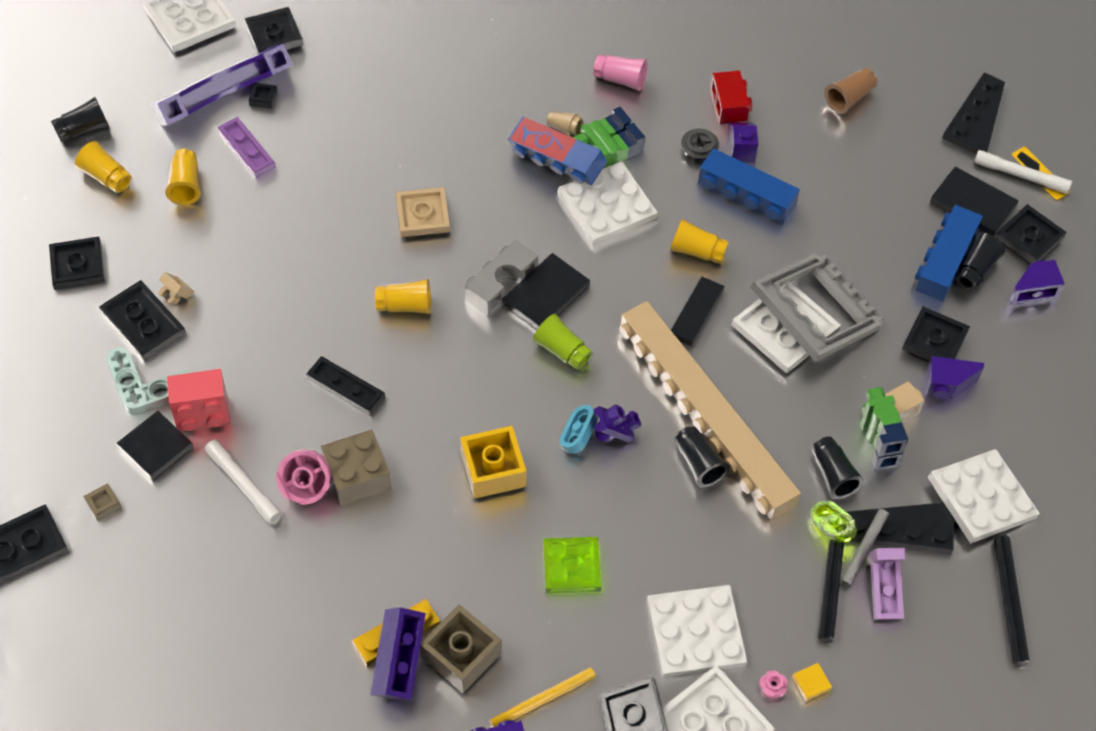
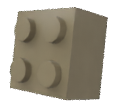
M373 429L321 446L322 455L330 464L331 483L340 506L392 489L390 472Z
M459 604L421 642V658L459 691L464 693L502 654V639Z

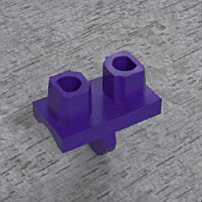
M617 404L609 409L598 406L593 410L594 414L600 419L594 427L595 436L598 440L609 442L615 437L630 443L636 439L633 431L642 426L637 412L631 410L625 414L624 409Z

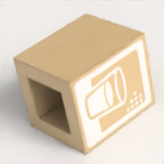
M909 381L885 394V396L893 395L895 399L894 406L902 423L920 414L925 401L922 393L917 388H914Z

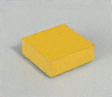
M819 663L800 670L792 676L805 702L830 692L832 689Z

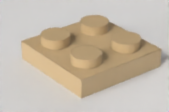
M444 187L395 192L401 237L450 232Z

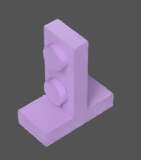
M877 548L866 557V567H871L874 620L904 619L901 562L906 559L905 548Z

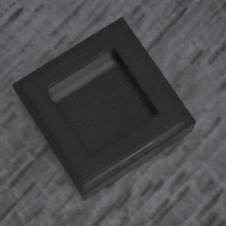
M253 83L248 100L249 106L272 109L277 95V86Z

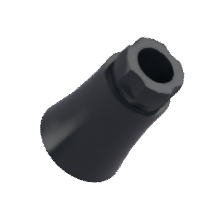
M95 96L84 104L61 114V117L51 121L60 142L109 127Z
M986 233L975 234L970 248L955 276L957 284L963 289L976 290L994 264L1004 255V245L992 235Z
M687 426L679 431L675 437V442L692 471L697 486L706 488L721 481L730 469L729 464L715 451L706 437L695 426Z
M831 436L823 437L812 445L811 450L815 456V462L823 475L832 499L837 500L849 497L863 486L864 478L854 468L841 446Z

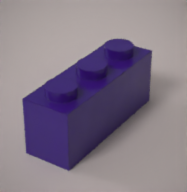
M402 607L385 609L371 696L395 701L412 699L426 613Z

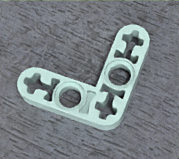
M118 347L108 353L107 362L124 408L129 414L138 415L169 404L168 392L163 397L153 395L159 388L168 390L167 376L142 385L132 357L127 349ZM122 358L125 368L120 369L116 359ZM183 370L168 376L187 374L193 372L189 370ZM130 376L134 378V382L130 385L120 384L124 377ZM134 392L139 402L135 405L133 404L130 394Z

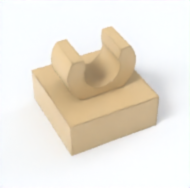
M164 272L159 279L165 285L160 289L159 295L166 298L171 292V297L167 301L171 305H176L180 297L189 299L195 292L175 275Z

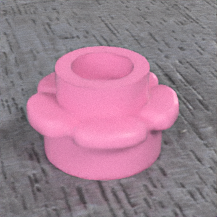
M771 670L761 677L759 684L765 696L775 699L786 693L788 681L783 674L780 675L777 671ZM776 682L777 685L773 686L771 683Z

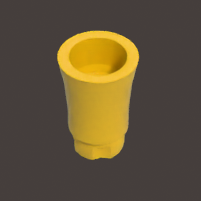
M97 141L86 144L76 156L75 168L96 179L106 188L119 193L125 191L130 185L131 174L112 158Z
M186 148L176 150V154L173 155L169 181L165 191L166 197L178 205H190L200 198L197 156L194 151L187 150Z
M682 218L670 251L721 264L729 242L694 226Z
M429 279L376 287V311L431 314Z

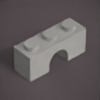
M514 240L509 246H504L495 259L488 261L476 276H472L467 280L465 284V300L488 317L502 304V298L505 296V287L499 281L511 279L520 283L538 266V255L517 240Z

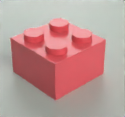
M221 369L167 376L169 405L179 431H192L196 428L208 426L219 427L223 424L231 423L228 394Z

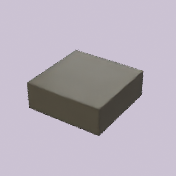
M108 483L83 496L97 521L122 508Z

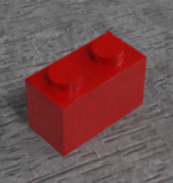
M741 71L713 73L710 89L719 124L747 121L749 111H752L753 105L751 97H747V81L742 78Z

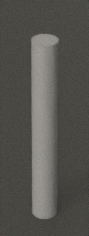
M883 509L878 510L841 580L843 583L849 586L852 585L889 515L887 511Z

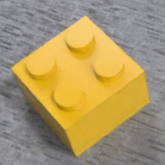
M512 425L460 437L461 456L474 499L526 487L527 471Z

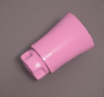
M598 55L594 63L593 76L641 91L646 79L648 62L647 59Z

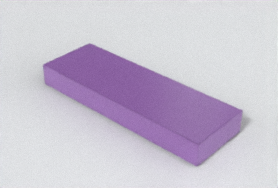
M238 117L217 127L220 136L255 179L276 168L274 160Z

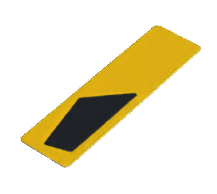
M1026 147L1011 153L1022 166L1046 174H1052ZM1041 185L1055 200L1066 196V194Z

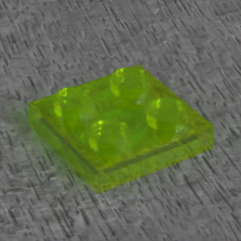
M598 537L543 538L545 593L601 592Z

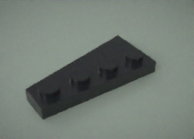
M984 72L945 130L942 139L976 155L979 150L988 152L1005 81Z
M944 502L879 508L887 511L889 515L873 545L952 554L954 550V517ZM879 509L844 512L842 540L861 543Z

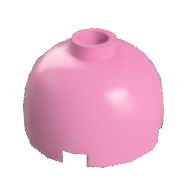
M309 449L293 451L283 458L276 473L277 486L282 495L289 501L292 500L301 505L315 503L322 498L331 486L332 481L330 464L326 458L319 452Z

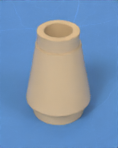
M551 111L547 117V125L573 137L580 134L584 120L578 114Z

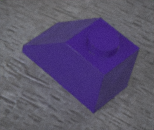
M729 122L728 131L731 157L744 163H755L758 150L757 125L752 122Z
M1038 260L1031 263L1016 284L1009 299L1010 305L1059 298L1065 283L1056 260Z
M932 356L927 368L926 396L935 397L940 400L955 398L979 380L984 369V363Z

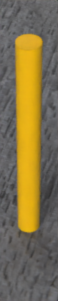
M590 667L491 718L489 722L493 728L503 721L515 720L596 678V675Z

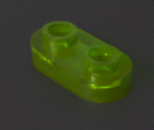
M821 501L812 507L810 514L814 525L834 541L847 542L857 534L854 518L835 503Z

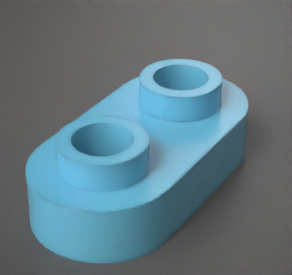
M589 405L580 406L572 412L560 436V444L567 453L574 454L582 451L597 424L598 416L594 414V409Z

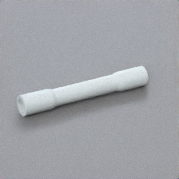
M981 150L978 151L974 164L1038 183L1048 189L1066 195L1072 183L1071 180L1053 174H1046Z
M218 440L210 441L205 447L207 454L229 475L254 504V507L269 524L276 523L282 516L279 509L256 487Z

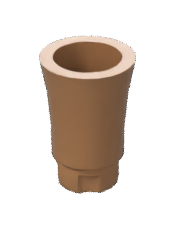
M864 68L838 82L826 86L824 90L826 103L836 113L845 114L856 102L869 94L871 89L877 85V77L872 70Z

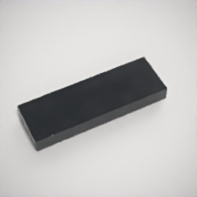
M703 276L700 278L671 329L680 342L691 347L693 346L721 297L724 285Z
M323 356L306 373V379L369 416L385 398V392Z

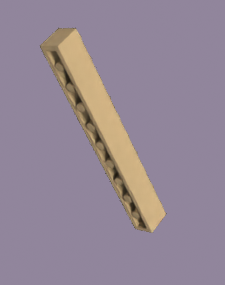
M648 301L623 313L619 327L622 336L626 340H630L634 345L636 354L640 358L645 359L651 373L655 377L658 376L663 382L665 391L670 396L673 395L677 400L682 413L688 414L694 426L729 464V472L731 474L734 473L739 479L743 491L747 494L750 493L756 501L758 510L762 514H766L772 521L796 507L801 492Z

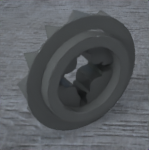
M692 129L683 135L681 149L684 150L685 156H691L693 161L698 158L704 162L713 149L719 150V140L709 130ZM697 140L699 141L701 146H704L703 149H699V147L696 146Z

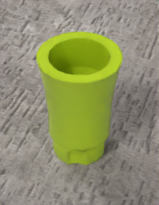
M556 314L549 316L539 326L533 336L534 343L547 349L565 364H569L576 370L584 367L593 354L585 345V342L577 337Z

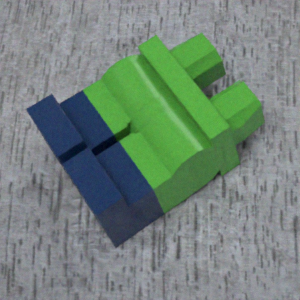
M621 107L613 109L611 115L599 121L595 120L589 124L582 125L580 134L573 137L600 149L607 160L604 168L627 160L644 151V134L634 122L632 123L630 117Z
M882 387L868 389L866 392L867 402L862 405L861 409L863 416L860 427L862 432L866 431V439L874 448L871 460L873 469L876 471L898 467L909 439L898 411L894 406L895 399L893 395L885 396Z

